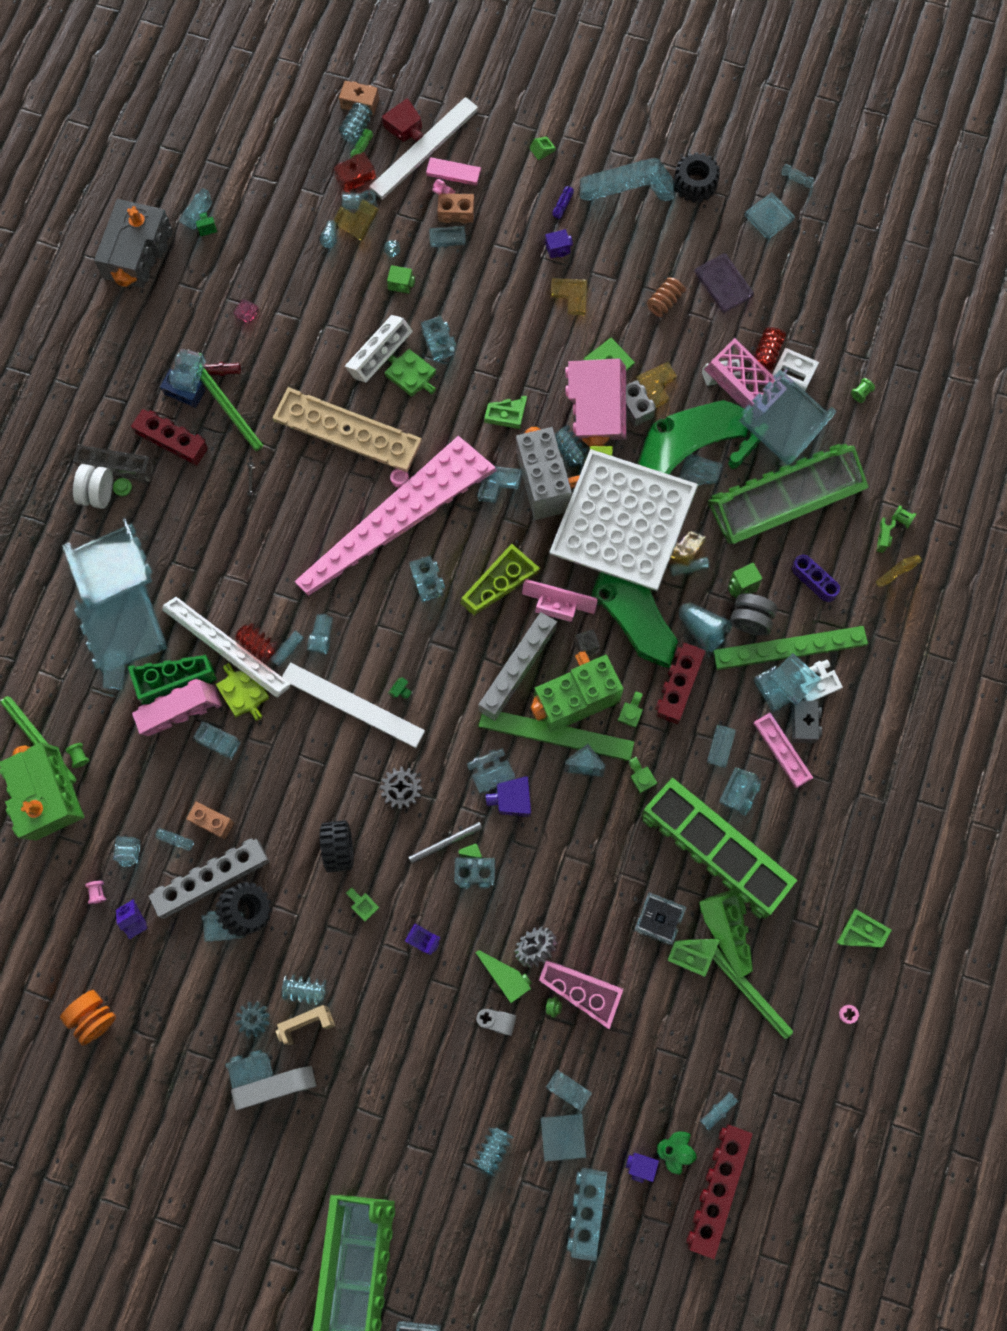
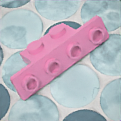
M525 579L523 584V595L539 599L535 610L537 613L542 612L547 616L572 622L576 609L592 614L595 613L598 602L597 598Z

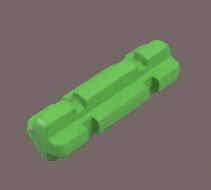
M365 129L363 131V136L359 138L355 149L350 153L352 159L358 161L362 156L361 154H363L369 144L368 141L373 137L371 130Z

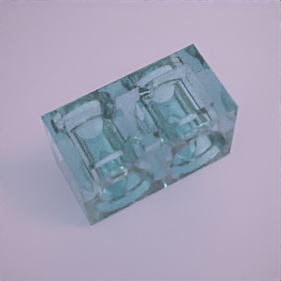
M438 316L421 323L423 336L434 361L455 354L454 347H456V342L453 336H449L448 332H450L447 321L443 322L442 317ZM441 344L446 345L445 347H439Z
M431 556L409 562L421 601L425 602L443 596L442 589L445 588L442 577L438 578L436 573L439 572L437 562L432 561ZM424 567H428L430 569L427 573H422L420 571ZM429 584H434L436 586L432 590H428L426 588Z
M203 721L193 737L198 744L229 759L233 758L241 743L237 737Z
M455 858V884H459L460 888H471V885H479V888H491V885H495V858ZM462 869H469L471 871L469 877L462 878L459 875ZM482 869H488L491 872L488 878H481L479 876Z

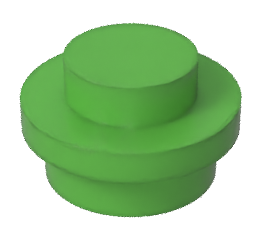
M120 478L114 482L113 490L118 496H127L132 490V484L128 479Z
M558 997L549 998L546 1005L547 1015L555 1018L557 1014L561 1013L562 1003Z

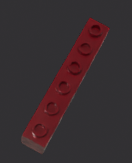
M726 1124L725 1128H721L718 1138L721 1140L719 1148H715L712 1160L715 1161L713 1169L709 1168L706 1181H708L706 1190L703 1189L700 1195L699 1202H702L700 1211L696 1210L693 1223L696 1224L693 1232L690 1231L687 1237L686 1244H689L688 1249L690 1251L715 1260L753 1133ZM733 1142L736 1145V1152L729 1155L726 1151V1146ZM723 1163H727L730 1166V1172L727 1175L720 1173V1166ZM717 1184H721L724 1188V1192L720 1196H715L713 1188ZM710 1205L717 1207V1214L714 1217L707 1215V1208ZM704 1226H709L711 1229V1234L707 1238H703L700 1235V1230Z

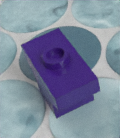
M134 899L116 909L117 925L125 932L129 939L147 929L146 920Z

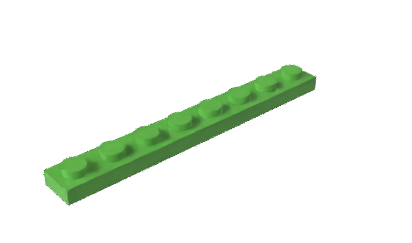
M864 626L717 649L713 650L716 670L863 647L867 646L868 642Z

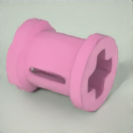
M93 881L85 884L90 898L88 904L107 901L103 895V881Z

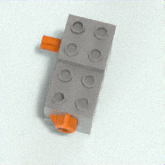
M530 427L524 434L516 435V454L534 520L566 512L571 499V489L576 487L580 475L571 478L567 477L553 427L546 429Z

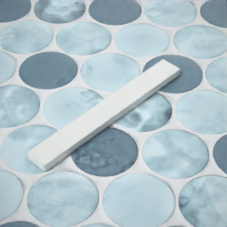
M465 97L369 186L370 190L383 200L478 111V107Z
M177 597L163 605L162 610L275 697L278 698L290 688L289 682Z
M292 663L289 664L282 676L290 685L414 748H417L425 733V730Z

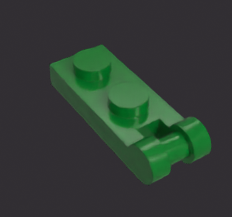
M762 423L759 428L755 427L752 430L749 440H744L738 448L739 451L733 452L730 455L729 468L737 469L766 436L768 426Z

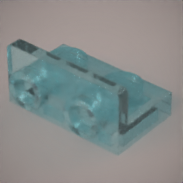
M202 188L195 195L180 217V223L192 229L196 228V221L201 220L199 214L205 213L213 203L208 190Z
M735 767L719 802L721 805L733 808L742 815H746L752 808L755 794L761 788V780L756 774Z
M215 911L207 912V915L201 916V920L204 921L205 942L246 938L243 935L240 937L235 936V934L230 935L228 934V929L223 930L221 928L223 924L218 923L219 915H216ZM239 912L240 915H241L243 918H245V914L242 913V912Z
M262 1050L251 1052L250 1057L242 1059V1055L230 1058V1062L225 1064L229 1071L232 1089L273 1076L269 1054L262 1053Z

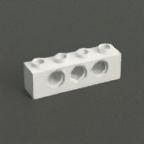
M391 315L345 365L346 369L354 379L366 383L413 330L404 318Z

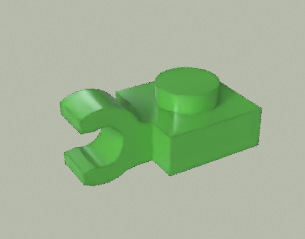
M882 518L876 552L884 553L886 548L891 546L892 536L889 535L896 524L894 519L891 525L888 526L885 524V518Z
M636 691L631 704L625 702L618 722L636 728L643 709L638 707L643 695L642 693Z
M637 757L629 760L628 763L635 773L630 778L640 794L657 784L648 766L642 769Z
M352 887L346 892L355 902L351 908L365 922L379 909L378 905L366 893L360 897Z

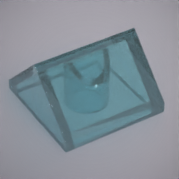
M587 744L566 760L564 772L603 777L605 764Z

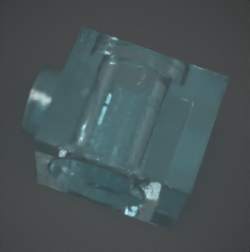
M116 836L113 860L123 867H131V864H138L141 841L134 837Z

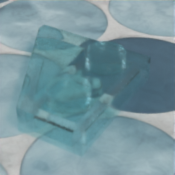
M690 454L685 459L679 478L698 485L704 483L714 484L718 481L723 464Z

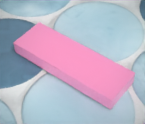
M430 157L426 176L477 186L481 167Z

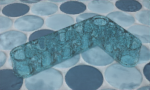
M650 158L582 177L580 179V198L583 200H593L649 185L660 200L669 201L674 198V179L659 159Z

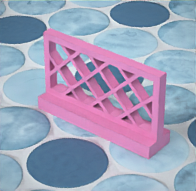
M735 338L704 369L742 408L753 413L755 421L786 390ZM733 345L739 350V355H731V347ZM727 358L728 366H724L719 359ZM732 359H739L740 367H732ZM744 360H749L752 368H745ZM733 371H740L741 379H737L733 375ZM745 372H752L753 380H746ZM757 373H762L765 381L757 380ZM746 384H753L754 392H750L746 388ZM758 385H765L766 393L758 392ZM769 385L775 386L779 392L777 394L770 393ZM759 397H766V406L759 401Z

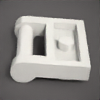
M785 348L772 375L776 379L778 378L792 384L805 392L819 362ZM783 368L805 379L801 381L781 372V369Z

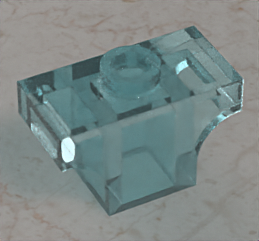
M556 1070L546 1086L547 1089L580 1111H582L592 1094L559 1070Z

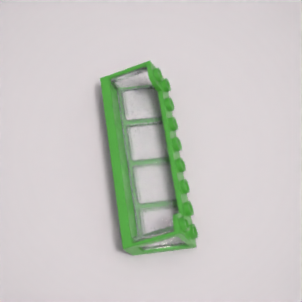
M847 444L831 446L828 452L820 451L814 453L811 459L802 458L797 460L794 466L790 467L789 464L780 467V471L777 473H773V471L762 475V479L756 480L754 478L746 481L745 486L740 487L737 485L729 488V492H720L712 495V499L707 502L727 543H737L869 488L855 446H847Z

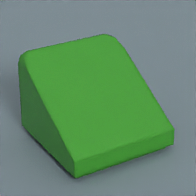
M548 137L535 138L530 146V150L538 160L556 151L555 146Z
M477 844L458 851L460 857L482 860Z

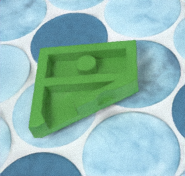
M521 396V399L514 401L507 399L502 402L488 403L484 423L520 429L527 396Z
M855 909L836 944L882 948L891 929Z
M720 939L675 941L667 961L705 977Z

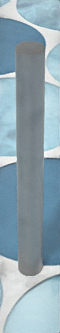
M480 822L409 856V859L413 864L483 828Z

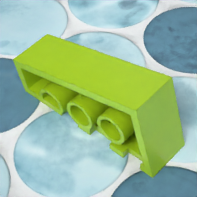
M511 544L461 598L460 604L475 616L522 585L525 579L529 580L537 575L540 568Z

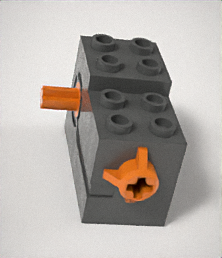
M121 199L116 200L94 259L103 279L115 281L123 287L132 285L144 288L145 283L148 282L151 266L153 267L155 264V258L162 259L163 253L167 251L168 239L173 234V228L170 225L165 210Z

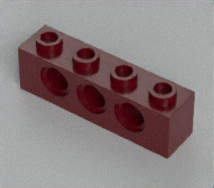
M142 409L131 425L136 435L196 466L208 450V446L202 436L190 434V431L186 428L175 426L167 418L161 419L158 414L151 410L148 412ZM159 426L157 429L152 430L153 427ZM170 434H174L173 437L167 438ZM185 442H190L187 446H183Z
M684 643L682 648L678 647L674 657L678 659L676 665H671L668 673L671 676L669 683H664L661 691L664 693L663 700L658 699L655 710L658 711L656 717L677 725L679 724L706 650ZM687 662L691 668L684 669L681 663ZM680 679L684 682V685L679 687L674 681ZM675 697L678 703L671 704L668 698Z

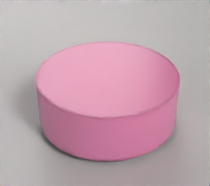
M399 469L393 470L390 475L392 485L400 488L409 480L408 473Z

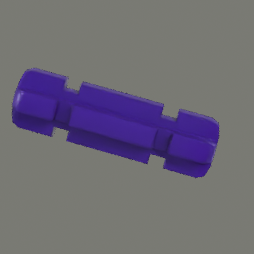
M566 186L564 188V193L561 194L556 204L557 206L553 210L554 217L558 219L562 217L563 211H565L574 193L572 187Z

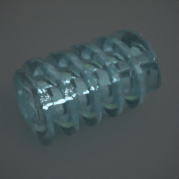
M353 104L352 109L349 110L348 115L339 127L341 137L348 143L356 144L357 139L360 138V133L364 131L363 128H366L367 123L370 121L369 117L373 115L372 111L364 104Z
M567 425L555 434L558 449L561 450V455L565 456L564 459L573 468L585 463L588 454L584 455L587 451L586 448L580 449L583 446L582 442L576 444L579 438L573 437V431L568 432L571 427Z
M286 974L282 985V998L287 1000L290 996L291 1001H295L298 997V1001L301 1003L306 998L308 1004H311L314 999L315 1005H319L325 996L326 980L323 981L322 985H319L318 979L311 984V978L308 977L304 983L302 976L299 977L298 981H295V975H292L290 980H287Z
M497 1127L488 1129L492 1136L485 1135L484 1138L488 1141V1144L481 1143L484 1152L477 1151L480 1159H473L477 1167L492 1175L494 1173L491 1169L498 1170L499 1168L495 1161L502 1162L503 1160L499 1154H506L503 1146H510L507 1138H514Z

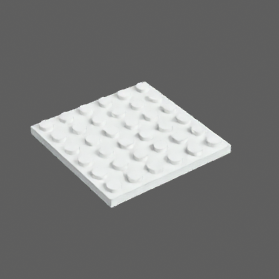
M590 449L549 553L550 555L658 591L698 484Z

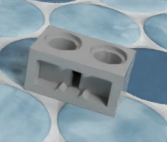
M638 380L626 385V413L635 427L653 418L656 409L654 402L648 399L645 387L640 385ZM634 393L637 396L631 397L629 394ZM639 408H643V409H645L646 411H645V412H640L638 409H639Z

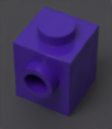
M566 229L545 234V245L549 258L564 257L570 254L573 241L571 235L568 236Z
M633 1152L632 1156H628L625 1168H628V1174L632 1175L631 1179L643 1183L644 1179L653 1182L659 1161Z

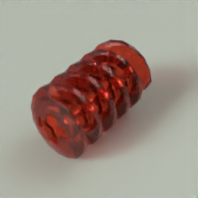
M769 327L763 331L758 348L754 354V357L766 369L774 368L773 363H776V357L779 355L778 351L781 350V345L784 343L783 339L786 338V333L779 328Z
M254 623L242 626L237 631L235 640L240 641L241 645H245V648L251 650V653L256 655L258 659H262L263 663L269 661L274 655L277 642L275 641L270 644L272 638L264 639L266 636L265 632L259 635L260 628L253 630Z

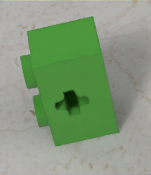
M754 562L732 573L728 590L736 599L740 594L756 592L760 586L762 577Z

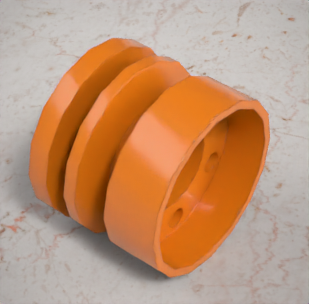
M95 990L81 995L60 1016V1020L67 1029L77 1027L73 1036L75 1038L80 1037L78 1042L82 1046L99 1038L116 1020V1015L113 1012L109 1013L110 1008L108 1006L99 1009L103 1000Z

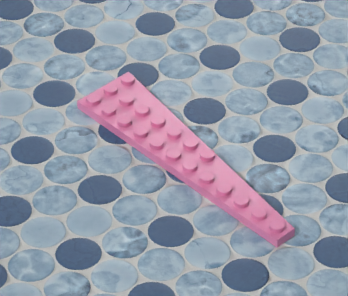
M457 436L295 581L296 585L308 596L332 579L341 575L343 570L351 565L358 564V560L364 556L374 553L373 550L379 546H385L424 520L427 516L436 512L438 507L444 503L448 504L453 500V497L459 493L463 494L468 490V487L474 483L478 484L496 472L495 466L462 438Z

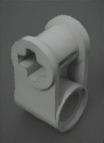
M483 1009L478 1012L476 1020L479 1026L512 1036L517 1016L501 1011ZM485 1013H489L488 1016L491 1018V1022L488 1021L486 1024H483L480 1015L483 1016Z

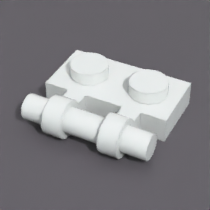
M828 660L818 661L814 663V666L807 669L802 668L798 670V673L792 675L795 682L801 679L804 681V684L799 685L798 688L805 701H816L843 688L834 670L829 673L826 672L825 669L830 667ZM819 674L820 677L811 680L810 675Z

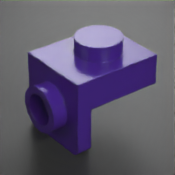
M414 924L405 942L431 955L432 952L437 950L440 937Z

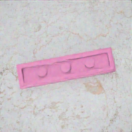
M771 713L753 723L796 789L813 779V776Z

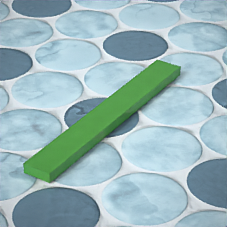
M504 712L500 713L496 721L482 714L479 728L625 761L631 760L634 741L567 726L550 732L545 721H538Z

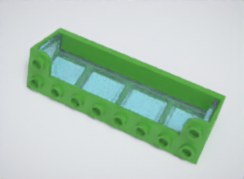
M330 1195L313 1331H380L382 1325L381 1311L384 1306V1287L387 1282L386 1270L390 1259L389 1246L393 1235L392 1221L395 1216V1201L347 1195Z

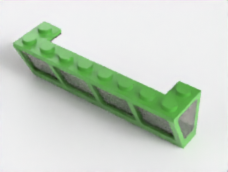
M673 777L642 812L641 817L644 818L642 821L648 827L652 828L653 826L657 829L659 826V831L666 837L671 836L680 849L688 850L694 861L699 864L702 862L707 866L706 870L715 877L718 875L728 889L732 890L733 888L739 893L738 897L745 903L750 902L751 912L758 918L766 919L770 916L797 881V879Z

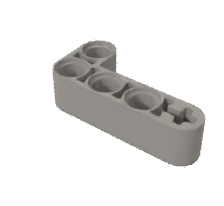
M308 1066L232 1089L231 1094L236 1111L288 1094L314 1088L317 1085L312 1066Z

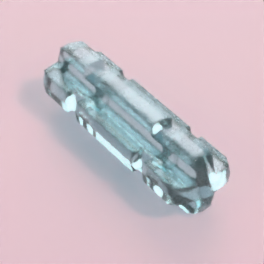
M788 164L783 166L781 170L783 175H789L790 179L800 184L804 183L803 186L807 188L812 187L814 178L806 177V174L795 168L791 169L792 167Z
M161 828L155 834L157 839L165 840V842L178 847L182 846L183 849L188 851L192 849L194 844L188 838L184 839L183 836L167 832Z

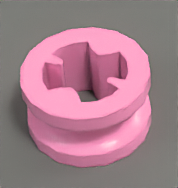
M846 1005L841 1008L839 1016L844 1023L852 1024L858 1020L859 1012L856 1007ZM847 1009H851L850 1012H854L851 1021L847 1020L848 1017H844Z

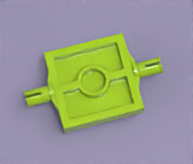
M227 663V667L224 665L223 669L228 676L216 684L222 697L235 718L243 713L251 712L256 721L259 720L258 717L261 719L263 716L257 707L269 699L266 691L243 671L234 672L230 663Z

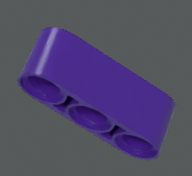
M799 555L792 565L794 575L823 601H834L840 592L839 584L807 555ZM798 563H803L806 568H800ZM811 576H817L820 581H814ZM826 589H832L834 594L827 593Z

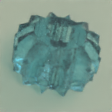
M248 1002V1009L244 1006L240 1007L243 1014L236 1013V1016L240 1017L241 1020L236 1021L235 1024L242 1025L239 1032L246 1030V1036L249 1037L253 1032V1035L257 1037L259 1035L258 1029L262 1033L266 1031L263 1024L270 1025V1022L265 1021V1018H269L270 1014H263L267 1007L263 1006L260 1008L259 1002H256L254 1007L252 1002ZM252 1014L257 1016V1021L254 1020L255 1024L249 1022Z

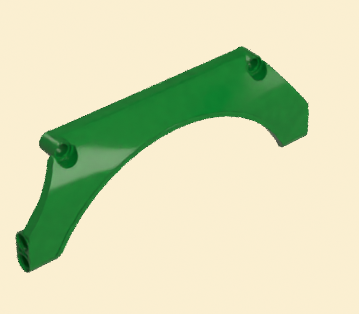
M722 400L687 409L667 416L665 419H659L649 428L637 464L669 475L674 467L684 458L707 445L722 440L746 438L753 413L734 403ZM599 572L591 597L597 598V605H602L616 620L639 657L663 667H670L678 640L661 616L650 589ZM599 591L604 593L605 599L600 597Z

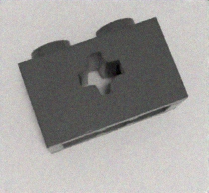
M795 700L793 702L792 743H816L821 738L822 727L819 726V719L822 716V709L818 707V701ZM807 719L810 725H807V722H804V720Z

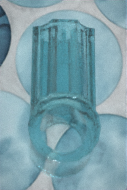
M373 191L342 193V209H357L372 214L378 208L376 195Z
M325 614L316 616L313 632L308 638L307 650L327 654L330 645L329 635L333 617Z

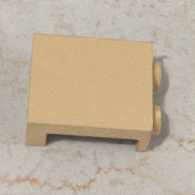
M322 1005L277 1024L279 1030H276L279 1041L285 1045L294 1044L290 1033L318 1020L321 1021L322 1027L325 1029L335 1027L329 1007Z

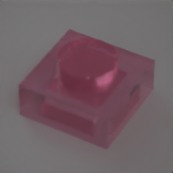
M242 299L233 313L236 317L250 324L259 308L255 304Z

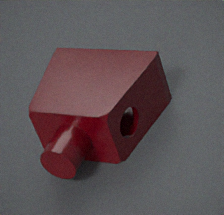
M408 98L382 116L383 127L402 142L407 141L411 137L418 142L423 137V133L420 131L422 129L421 117Z

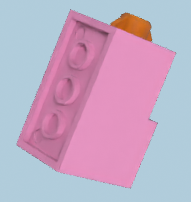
M621 359L568 361V367L565 369L566 378H568L566 397L574 403L573 414L576 415V422L573 423L574 434L589 447L604 446L610 439L626 440L625 364Z

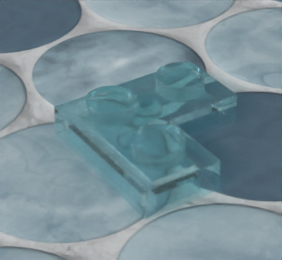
M495 466L496 472L481 481L477 496L478 501L496 503L500 487L519 489L522 470Z

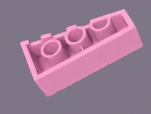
M195 679L188 682V685L183 688L172 690L171 694L156 698L155 702L138 707V710L132 714L139 734L150 736L172 727L173 722L183 723L189 720L190 715H202L207 713L206 709L215 706L217 709L223 705L214 685Z
M546 960L539 981L610 1029L623 989Z

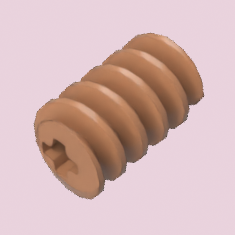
M667 278L660 288L656 290V293L647 301V306L653 314L663 317V313H668V308L673 307L672 303H676L677 298H680L681 293H685L686 289L678 280Z

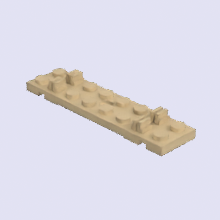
M289 387L273 416V421L404 472H408L422 442L420 437L403 433L399 429L313 396L304 395L300 391ZM349 426L350 430L344 431V427Z

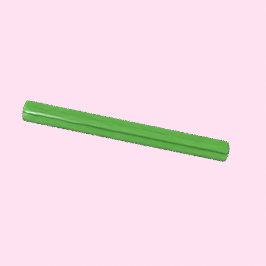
M201 363L194 365V372L255 451L262 449L263 444Z
M4 697L1 700V705L34 745L40 742L48 744L12 698ZM65 765L71 783L73 785L77 780Z
M717 947L712 960L784 1039L789 1038L793 1030L745 977L738 978L726 956Z

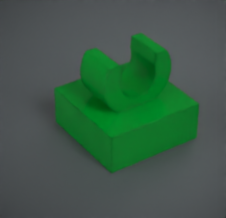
M206 212L199 214L201 220L196 221V225L201 237L218 232L213 217L208 218Z
M401 677L398 678L387 694L393 698L400 695L404 699H408L412 692L405 687L408 681Z

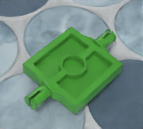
M410 349L398 358L391 355L387 359L392 365L385 371V376L411 397L422 389L427 390L431 395L436 391V388L429 384L430 379L436 374V369Z

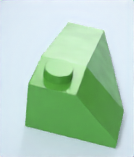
M733 889L710 896L700 901L699 904L705 923L714 938L720 939V948L738 978H742L753 970L750 946L746 944L748 926H744L743 914H746V906L744 901L738 897L739 893Z

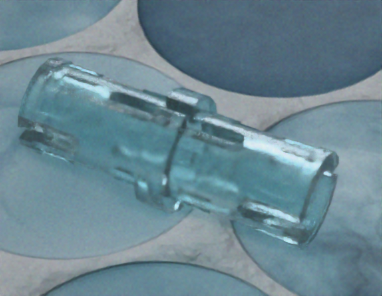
M707 556L694 560L686 559L685 562L670 565L672 576L684 573L693 574L694 571L710 568Z
M294 631L285 643L282 642L281 647L270 660L280 667L283 661L294 653L293 650L304 637L297 631Z
M728 1092L717 1105L714 1104L712 1106L713 1109L700 1122L710 1131L721 1118L724 1119L726 1117V1113L739 1101L734 1098L732 1093Z

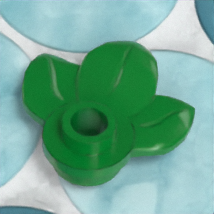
M675 1132L670 1139H664L658 1144V1156L665 1161L666 1168L673 1174L680 1175L682 1165L691 1164L697 1159L695 1151L688 1146L691 1135L687 1132ZM668 1146L671 1149V1152L669 1154L666 1153V1148Z

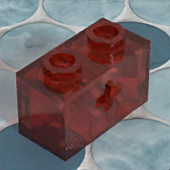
M365 152L356 154L351 159L340 162L337 166L333 167L335 177L345 193L376 178L374 166Z

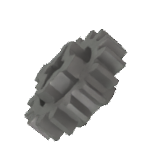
M400 767L398 772L393 768V774L387 772L388 778H382L381 780L385 785L380 786V790L385 791L381 794L382 798L387 797L385 803L389 804L392 802L391 807L394 809L398 805L400 810H402L404 805L410 809L409 804L411 802L416 805L415 798H421L418 791H423V788L418 786L422 782L421 779L416 780L417 773L415 772L411 775V769L408 768L405 772L403 767ZM397 777V780L394 783H390L394 778ZM408 777L414 784L408 783L405 778ZM400 785H404V788H406L402 792H399L397 789L400 788ZM389 792L394 793L397 796V800L393 799ZM409 794H412L411 797L405 800Z
M541 926L539 930L533 928L531 933L527 931L526 936L520 938L522 941L516 944L518 948L514 952L517 954L516 958L524 967L528 965L531 968L533 964L538 967L539 962L545 963L548 957H552L550 953L556 951L554 946L558 942L555 940L556 936L549 928L544 929Z

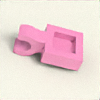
M440 179L435 181L433 185L435 188L432 189L438 195L441 193L455 194L456 192L445 185V182Z

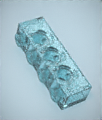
M582 1168L581 1172H577L576 1185H579L578 1194L574 1193L573 1199L576 1215L571 1216L570 1229H574L573 1238H568L567 1251L571 1252L570 1256L573 1258L596 1261L607 1171ZM592 1185L595 1187L596 1192L593 1197H586L584 1195V1188L586 1186ZM588 1207L592 1209L593 1215L590 1219H583L581 1217L583 1208ZM581 1230L589 1231L590 1237L587 1241H580L578 1239V1233Z

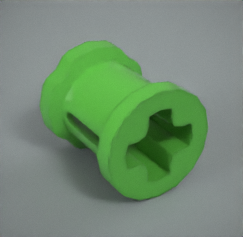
M863 378L861 384L851 391V396L857 402L863 403L865 397L875 390V385L867 378Z
M899 505L891 520L894 519L904 524L905 528L908 529L916 514L909 513Z
M76 743L66 748V753L70 755L73 761V768L82 767L90 761L84 754L82 743Z

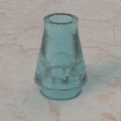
M327 221L319 238L321 245L325 248H333L337 243V224L334 221Z

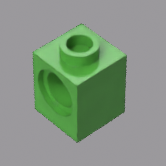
M391 265L387 279L388 289L409 294L411 287L415 285V276H413L412 269Z

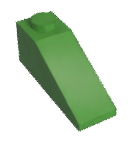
M478 950L476 952V955L511 1004L531 990L529 985L532 983L525 973L521 975L519 971Z

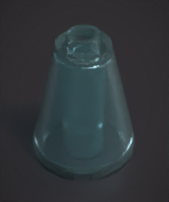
M691 602L683 604L679 609V618L706 652L708 650L712 652L717 649L725 640L724 634L726 632L729 634L731 631L732 623L729 620Z

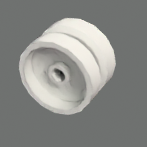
M81 464L75 474L73 483L75 503L84 506L91 504L92 507L105 508L110 501L113 489L112 471L109 468L98 467L95 469L94 466Z

